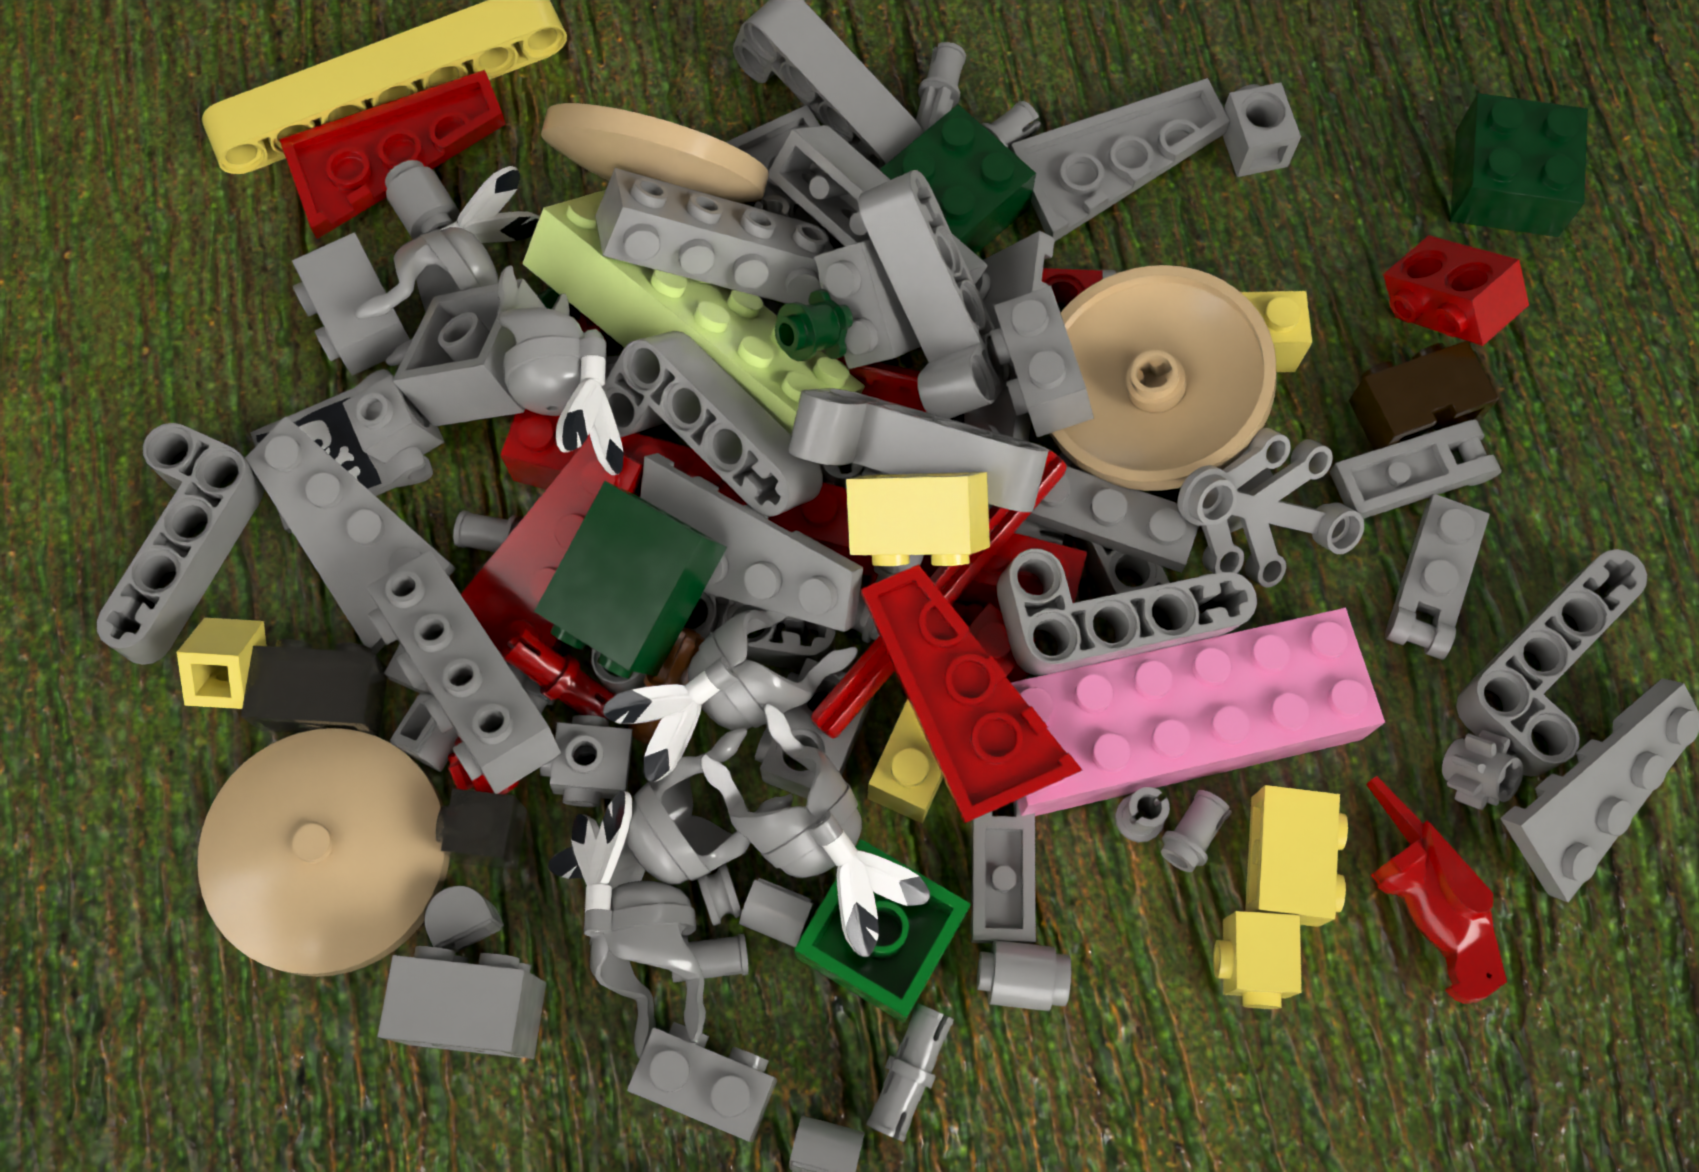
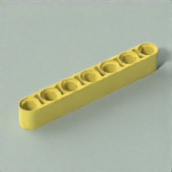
M487 0L217 102L203 113L202 123L220 168L227 173L244 174L286 159L279 139L482 70L486 71L489 80L556 54L566 43L567 34L550 0Z

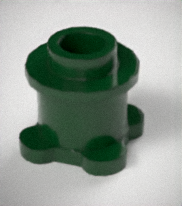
M820 289L811 292L808 299L809 305L792 302L785 304L780 309L775 324V337L780 348L791 359L797 362L811 359L820 350H825L827 357L830 359L840 358L845 355L847 350L845 338L847 329L853 324V316L847 305L835 303L831 300L826 290Z

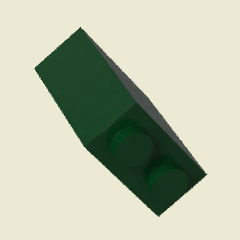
M604 481L534 612L554 624L550 633L559 640L578 649H583L587 644L600 652L597 663L607 670L627 679H630L633 672L657 677L727 547L636 494Z

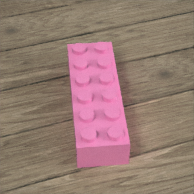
M1346 608L1012 682L1011 684L1027 704L1032 706L1046 723L1047 729L1066 753L1069 752L1083 770L1017 800L1021 816L1035 813V816L1132 794L1143 787L1158 788L1363 740L1383 725L1385 720Z

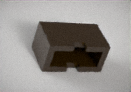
M1464 341L1445 348L1443 343L1433 344L1419 351L1410 361L1396 366L1392 361H1386L1373 366L1362 374V381L1349 399V403L1373 450H1378L1420 436L1419 432L1432 427L1437 431L1469 420H1477L1479 422L1499 398L1469 342Z

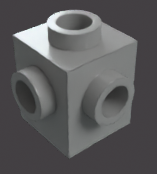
M590 715L573 716L572 724L557 722L555 741L561 755L540 768L541 776L551 777L550 786L553 794L563 795V803L567 805L599 807L601 798L614 799L620 791L627 792L633 743L632 729L609 727L608 719ZM585 757L595 759L593 763L587 766L577 764L579 760Z

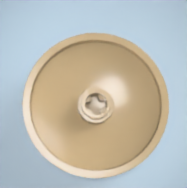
M580 103L556 104L547 109L541 132L542 138L551 147L584 169L610 181L614 168H618L741 204H748L762 200L769 176L767 168L761 162L724 141L666 120L617 108Z
M1157 265L1133 268L1116 273L1091 285L1062 310L1061 316L1087 389L1094 419L1052 432L1050 435L1063 454L1084 472L1127 489L1158 491L1180 488L1186 478L1200 467L1212 465L1223 470L1232 464L1248 449L1257 432L1264 427L1270 414L1276 391L1274 344L1268 327L1255 306L1247 297L1224 280L1209 273L1181 266Z
M327 728L300 732L270 744L249 758L231 775L214 799L206 816L198 847L197 865L202 897L210 916L224 937L249 958L271 968L301 976H333L352 972L373 964L395 951L425 921L426 909L433 897L442 890L448 871L450 859L449 821L445 806L431 779L405 752L377 736L351 729Z

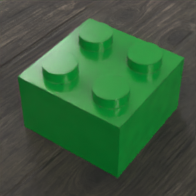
M860 839L855 846L857 850L889 860L920 876L930 891L929 900L922 905L906 906L873 892L878 916L879 935L871 955L863 957L858 955L845 939L841 924L836 878L795 947L794 952L796 958L900 1022L905 1023L967 914L971 903Z

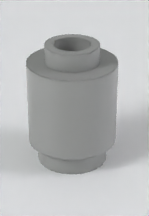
M410 160L395 166L385 178L386 197L412 239L434 229L440 230L456 221L458 223L457 219L460 211L431 168L425 167L420 161Z
M999 940L993 941L991 952H980L976 985L977 990L987 991L988 1004L1050 1011L1052 1005H1067L1071 984L1070 955L1056 954L1055 947Z

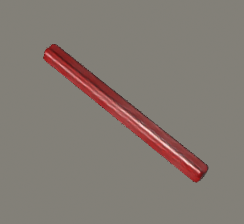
M1051 450L1048 452L1034 509L1064 476L1067 469L1066 463ZM993 505L988 510L990 547L969 554V564L940 566L930 577L931 581L951 605L1032 512L1014 511ZM880 636L811 715L813 724L832 739L841 734L895 671Z

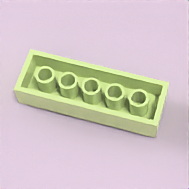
M606 190L543 208L522 264L558 294L565 293L569 303L624 348L630 342L671 331L685 333L790 435H792L802 390L835 388L860 394L864 390L865 385L853 377L842 362L837 359H830L821 350L817 351L811 359L797 362L791 359L780 348L775 337L777 315L763 305L759 296L603 256L595 216Z

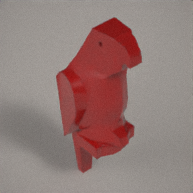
M1378 776L1374 777L1366 785L1409 842V847L1377 869L1371 876L1377 882L1378 888L1384 893L1397 895L1403 899L1410 918L1418 930L1445 957L1448 975L1452 983L1451 986L1445 989L1447 994L1455 1001L1463 1004L1477 1003L1507 983L1493 927L1491 913L1494 902L1493 892L1428 820L1422 823Z

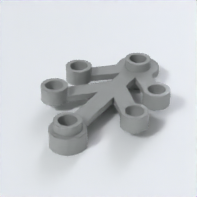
M1262 428L1249 444L1248 453L1223 470L1216 466L1208 465L1192 472L1186 478L1179 491L1178 509L1184 519L1194 525H1202L1208 543L1202 558L1204 567L1213 574L1220 572L1238 573L1244 562V553L1240 547L1233 544L1227 522L1231 515L1240 517L1251 555L1245 565L1246 575L1266 588L1278 584L1286 572V561L1277 553L1269 524L1312 533V537L1317 544L1335 554H1344L1352 550L1360 541L1364 531V519L1360 513L1341 503L1323 504L1314 509L1281 501L1282 498L1310 479H1319L1328 472L1333 460L1332 452L1328 447L1312 439H1306L1300 442L1293 450L1290 465L1250 492L1237 490L1239 487L1265 468H1278L1289 456L1291 449L1289 439L1271 428ZM1272 444L1271 449L1266 454L1268 447Z

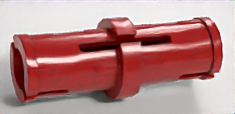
M526 627L519 628L510 637L506 644L512 648L510 650L506 647L503 648L500 653L505 662H508L540 685V693L550 701L558 698L580 715L606 718L603 714L604 705L616 694L611 693L581 671V664L571 655L562 657L531 634Z

